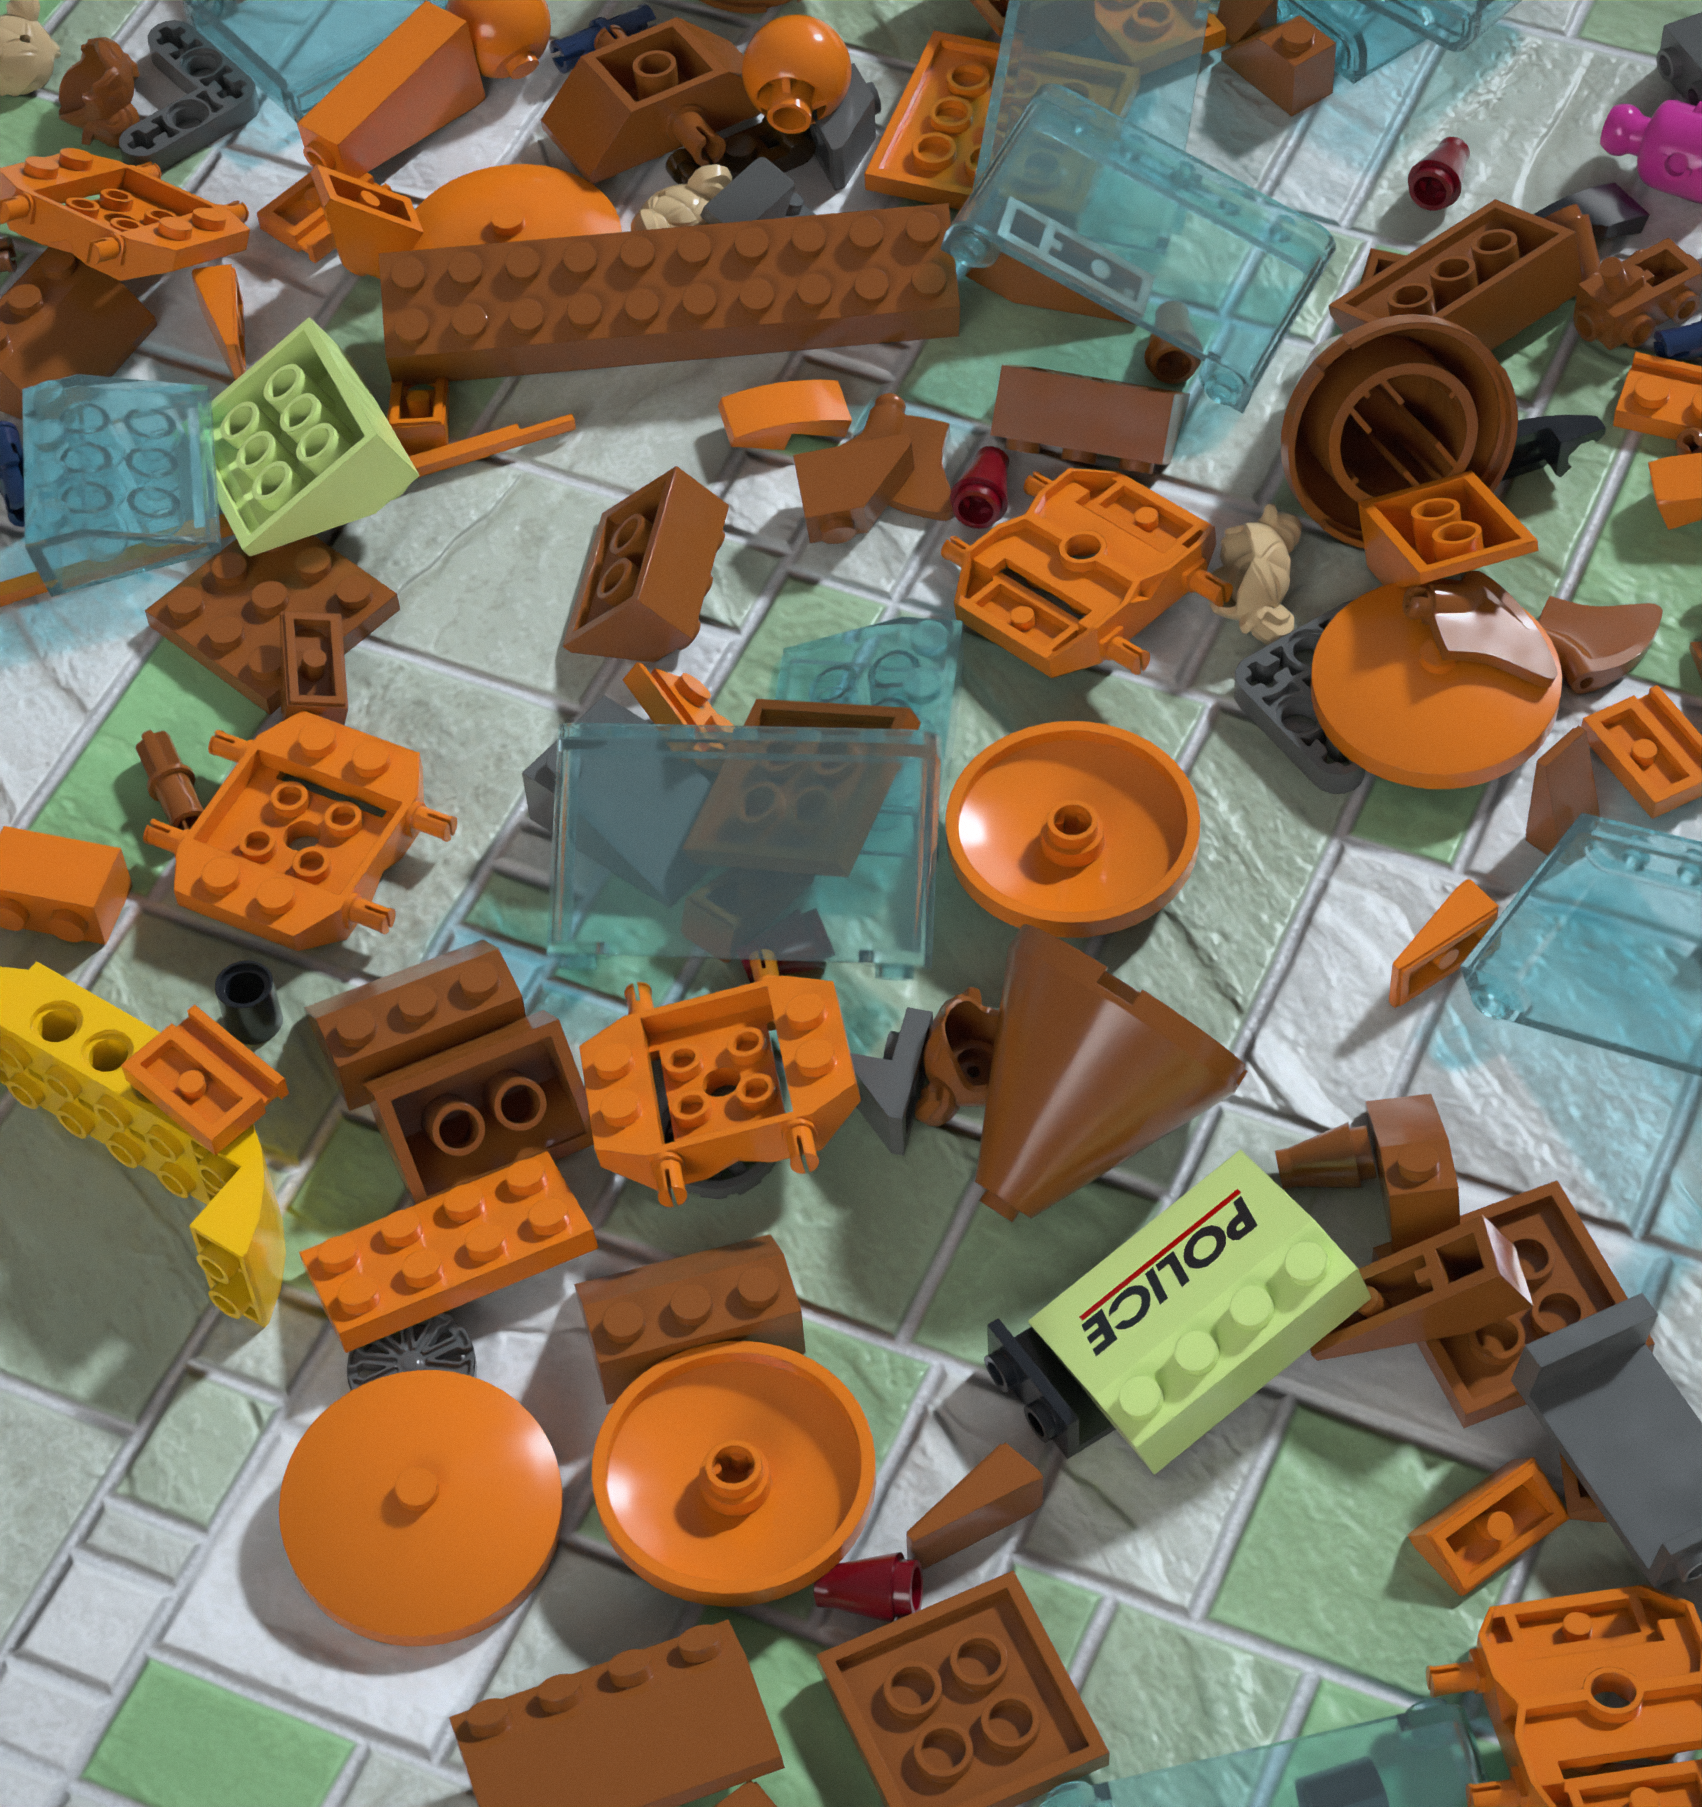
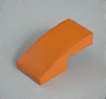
M797 380L773 383L722 397L718 404L731 447L785 450L791 434L845 437L852 422L838 380Z

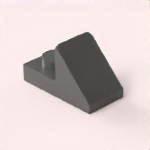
M760 157L753 161L703 207L700 216L709 224L816 214L806 207L804 199L794 192V181L767 158Z
M907 1007L900 1032L890 1031L888 1034L883 1059L851 1053L861 1098L860 1103L856 1107L892 1154L903 1156L905 1154L915 1119L916 1102L920 1099L921 1089L924 1087L927 1075L924 1068L923 1054L928 1041L930 1025L933 1024L932 1011Z

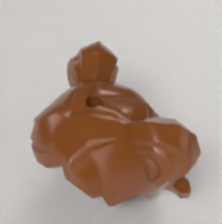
M107 37L88 39L86 44L81 45L82 55L80 61L72 65L62 78L59 87V101L61 105L59 119L83 129L82 144L91 145L93 140H99L109 147L119 149L121 134L130 126L140 121L137 109L131 104L134 95V82L140 76L137 63L128 54L123 52L115 41Z
M968 987L963 993L956 994L953 998L946 1000L935 1016L933 1024L930 1025L928 1041L923 1054L924 1068L929 1084L921 1089L920 1099L916 1102L915 1106L916 1119L928 1126H940L950 1121L960 1107L986 1106L999 1010L982 1005V997L978 988Z

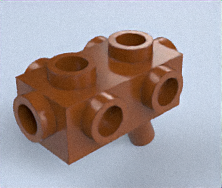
M1666 238L1647 249H1640L1622 262L1617 257H1608L1601 262L1599 266L1600 272L1591 274L1578 284L1573 321L1582 339L1587 342H1593L1598 339L1609 351L1624 343L1632 348L1638 347L1650 338L1656 326L1669 319L1676 324H1681L1695 314L1699 308L1702 293V267L1693 256L1686 254L1670 238Z

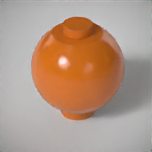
M448 0L445 10L467 21L481 76L496 79L511 77L516 80L529 75L538 67V59L546 49L551 32V17L545 0Z
M794 14L782 16L768 22L755 33L744 53L742 79L746 93L756 109L767 117L769 124L774 129L783 133L797 134L807 130L810 125L815 124V120L812 117V112L817 109V120L824 119L832 114L845 99L851 82V59L843 39L831 26L815 17Z

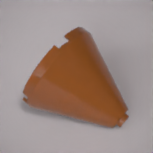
M1417 314L1395 315L1368 322L1319 343L1310 352L1284 415L1280 447L1283 470L1289 488L1304 511L1324 531L1344 543L1359 548H1364L1358 502L1470 470L1494 493L1509 466L1516 443L1518 407L1515 392L1506 370L1499 364L1485 344L1465 328L1442 318Z
M1029 924L1021 926L1007 950L975 1182L986 1189L979 1201L1012 1223L1019 1212L1030 1219L1034 1218L1233 1095L1248 1072L1245 1069L1246 1065L1232 1052L1169 1006L1143 989L1139 992L1108 973L1107 966L1082 951Z

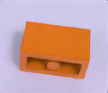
M3 826L0 832V927L11 931L26 929L52 934L68 942H80L83 940L106 945L133 886L121 848Z

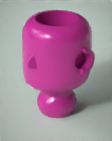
M1667 100L1659 106L1652 118L1642 115L1640 110L1634 105H1615L1610 110L1604 123L1600 137L1601 147L1613 156H1623L1626 154L1637 156L1636 168L1640 179L1647 186L1694 203L1702 204V101L1697 106L1678 100Z

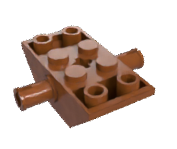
M675 17L629 37L620 26L610 25V31L617 39H614L605 27L601 29L594 40L595 51L580 57L541 118V125L546 134L588 182L595 184L602 180L610 179L642 163L660 158L666 153L683 146L700 166L709 165V160L702 152H705L715 164L723 157L726 150L724 139L716 132L744 120L755 118L761 113L752 104L744 88L742 79L743 54L729 40Z

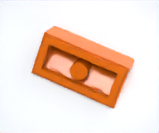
M1528 1457L1513 1459L1412 1530L1407 1536L1415 1549L1459 1596H1464L1570 1518L1567 1509L1535 1458Z

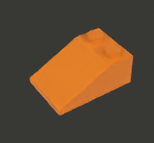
M1472 470L1358 502L1367 567L1383 586L1390 583H1396L1399 588L1420 585L1539 551L1537 539Z

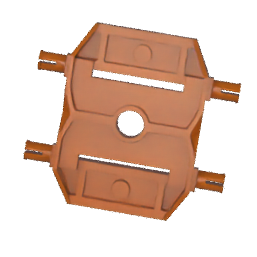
M64 148L60 151V154L47 157L31 156L27 157L25 162L0 168V224L7 223L9 230L39 244L72 253L87 266L120 281L172 272L245 251L250 229L244 224L249 217V211L245 203L241 202L239 204L240 201L237 200L221 205L207 201L161 180L162 173L160 167L156 163L152 165L151 161L137 166L127 165L121 161L93 155L84 150ZM100 195V198L96 200L85 199L89 196Z
M1069 468L1053 481L1043 476L1040 472L1034 471L1032 472L1033 477L1029 475L1023 486L1024 493L1034 497L1024 515L996 525L971 546L960 540L959 537L951 536L950 541L947 539L941 549V556L944 559L961 567L954 598L956 619L1050 678L1098 665L1104 660H1114L1130 670L1131 673L1139 675L1141 674V669L1144 671L1149 665L1150 653L1129 642L1131 638L1188 592H1196L1218 607L1224 605L1223 601L1227 603L1233 593L1232 584L1207 571L1216 547L1215 526L1119 471ZM1094 553L1096 554L1095 556L1087 559L1072 558L1073 555L1088 556ZM1008 567L1023 576L1031 587L1048 591L1069 604L1070 609L1074 613L1084 615L1085 617L1079 620L1000 571Z
M304 710L260 733L254 740L246 741L227 734L222 730H216L214 732L215 736H212L209 741V753L236 762L237 765L190 829L181 830L160 822L158 819H152L150 826H146L143 835L145 844L174 853L176 859L174 893L178 905L295 951L347 940L357 924L386 935L389 932V927L392 928L396 912L392 908H386L372 902L383 872L403 858L420 831L448 842L451 840V835L454 836L458 824L455 816H449L426 807L424 803L423 766L420 753ZM285 774H289L386 810L387 812L383 817H379L360 810L353 802L333 800L307 790L299 782L282 781V778ZM309 836L319 840L315 846L306 847L300 851L289 848V845L294 840L301 837Z
M764 949L762 951L766 968H763L759 952L756 951L749 959L754 983L654 1008L652 988L649 984L637 982L640 1000H638L633 983L629 984L624 991L629 1014L621 1017L579 1046L594 1148L601 1167L657 1190L658 1201L665 1207H674L671 1188L678 1206L682 1205L687 1199L686 1184L709 1179L738 1161L776 1162L790 1158L791 1169L796 1173L806 1174L802 1155H805L809 1171H814L819 1165V1157L816 1151L824 1148L861 1101L840 1003L833 981L780 976L776 954L771 950ZM772 1030L777 1031L793 1109L792 1112L788 1113L785 1111L769 1032ZM661 1059L674 1135V1142L667 1144L664 1142L651 1061ZM722 1086H737L732 1093L725 1096H710L716 1089Z
M1643 1584L1489 1607L1479 1630L1477 1648L1469 1649L1468 1661L1426 1667V1681L1432 1698L1474 1691L1475 1694L1482 1693L1510 1773L1509 1779L1479 1784H1466L1468 1807H1702V1759L1564 1779L1561 1770L1566 1769L1593 1772L1600 1769L1606 1763L1640 1758L1666 1761L1675 1757L1677 1753L1702 1749V1623L1693 1602ZM1602 1692H1614L1621 1698L1629 1701L1630 1704L1622 1708H1610L1600 1704L1594 1699V1696Z

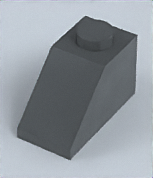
M855 63L851 64V82L841 105L832 114L821 120H817V109L813 110L812 117L815 120V124L810 125L804 131L815 143L814 155L835 191L847 186L875 141V115L881 113L880 97L874 83L865 82Z

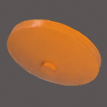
M500 165L462 175L444 184L423 200L415 209L424 233L412 250L622 232L619 216L610 200L601 190L582 177L558 168L543 165Z
M1441 578L1418 586L1425 588L1429 583L1455 584L1460 581ZM1390 583L1371 590L1346 605L1328 623L1318 640L1313 655L1310 684L1313 709L1320 726L1333 745L1349 760L1378 777L1401 785L1425 789H1456L1483 784L1497 779L1524 764L1538 751L1551 733L1557 718L1561 698V665L1557 651L1547 632L1526 610L1525 612L1546 641L1557 667L1558 675L1551 687H1540L1490 665L1471 661L1443 660L1433 638L1430 625L1423 624L1421 619L1412 620L1408 618L1403 611L1404 594L1412 586L1399 588L1396 583Z
M1058 721L1024 728L997 740L974 757L964 768L950 793L946 809V847L949 861L957 879L969 896L983 909L1005 923L1019 929L1023 924H1029L1055 937L1083 938L1106 935L1129 928L1150 918L1173 900L1183 888L1191 875L1199 851V805L1193 787L1183 770L1162 749L1143 737L1118 727L1095 722Z
M725 1341L706 1344L674 1354L657 1363L641 1374L618 1397L609 1410L595 1442L592 1458L593 1494L600 1523L615 1552L630 1569L652 1586L677 1598L703 1605L738 1607L762 1604L781 1599L813 1584L833 1569L854 1546L865 1527L874 1502L876 1457L873 1436L865 1414L850 1390L840 1379L813 1359L796 1351L762 1342Z
M415 1370L384 1376L359 1386L331 1404L310 1425L298 1442L283 1477L279 1500V1522L283 1545L293 1572L309 1598L324 1614L351 1632L370 1640L407 1647L432 1646L461 1640L489 1628L513 1612L526 1600L548 1570L559 1543L564 1519L563 1487L556 1456L547 1436L530 1412L509 1394L488 1382L469 1375L441 1370Z

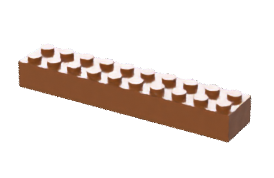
M949 203L379 253L385 356L392 383L394 381H403L404 386L436 383L437 378L444 377L449 379V382L959 336L960 299Z

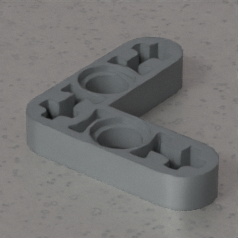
M171 20L157 24L148 34V45L152 62L157 69L187 95L130 126L121 134L119 147L123 163L137 166L151 161L152 165L154 163L158 164L162 172L250 122L257 116L260 110L255 82L188 23ZM183 48L184 54L181 55L179 49ZM211 68L216 70L207 76L195 77L191 75L200 69ZM224 90H226V92H227V97H225V98H224V94H223V91H224ZM188 120L202 121L199 126L181 129L177 127Z
M1353 600L1338 605L1247 656L1238 664L1234 679V699L1238 706L1315 786L1322 791L1332 794H1345L1355 790L1362 783L1365 770L1344 756L1324 733L1317 720L1311 699L1312 665L1301 663L1294 655L1305 649L1315 650L1318 640L1328 623L1341 609ZM1256 681L1258 683L1254 686H1251V682ZM1273 682V687L1267 688L1265 686ZM1293 715H1303L1311 718L1316 725L1310 730L1297 732L1287 728L1283 721ZM1327 755L1334 761L1329 765L1327 764ZM1347 760L1349 765L1344 767L1341 763Z

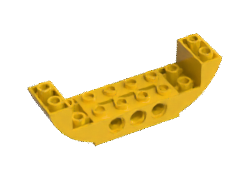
M37 961L29 970L0 966V1083L7 1086L9 1092L24 1106L30 1109H36L38 1106H41L56 1115L59 1122L73 1135L82 1139L90 1135L105 1144L110 1153L127 1167L136 1168L140 1165L154 1173L160 1182L174 1195L184 1199L191 1195L206 1204L207 1206L193 1220L189 1227L198 1251L197 1262L204 1270L210 1287L208 1295L212 1302L228 1316L239 1319L244 1315L265 1328L270 1322L282 1288L286 1247L282 1215L254 1124L215 1156L125 1079L121 1065L160 1033L159 1031Z

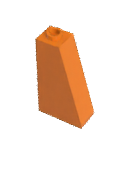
M427 0L421 4L297 123L304 145L303 154L308 163L313 168L318 164L348 176L359 178L482 103L486 96L467 21Z

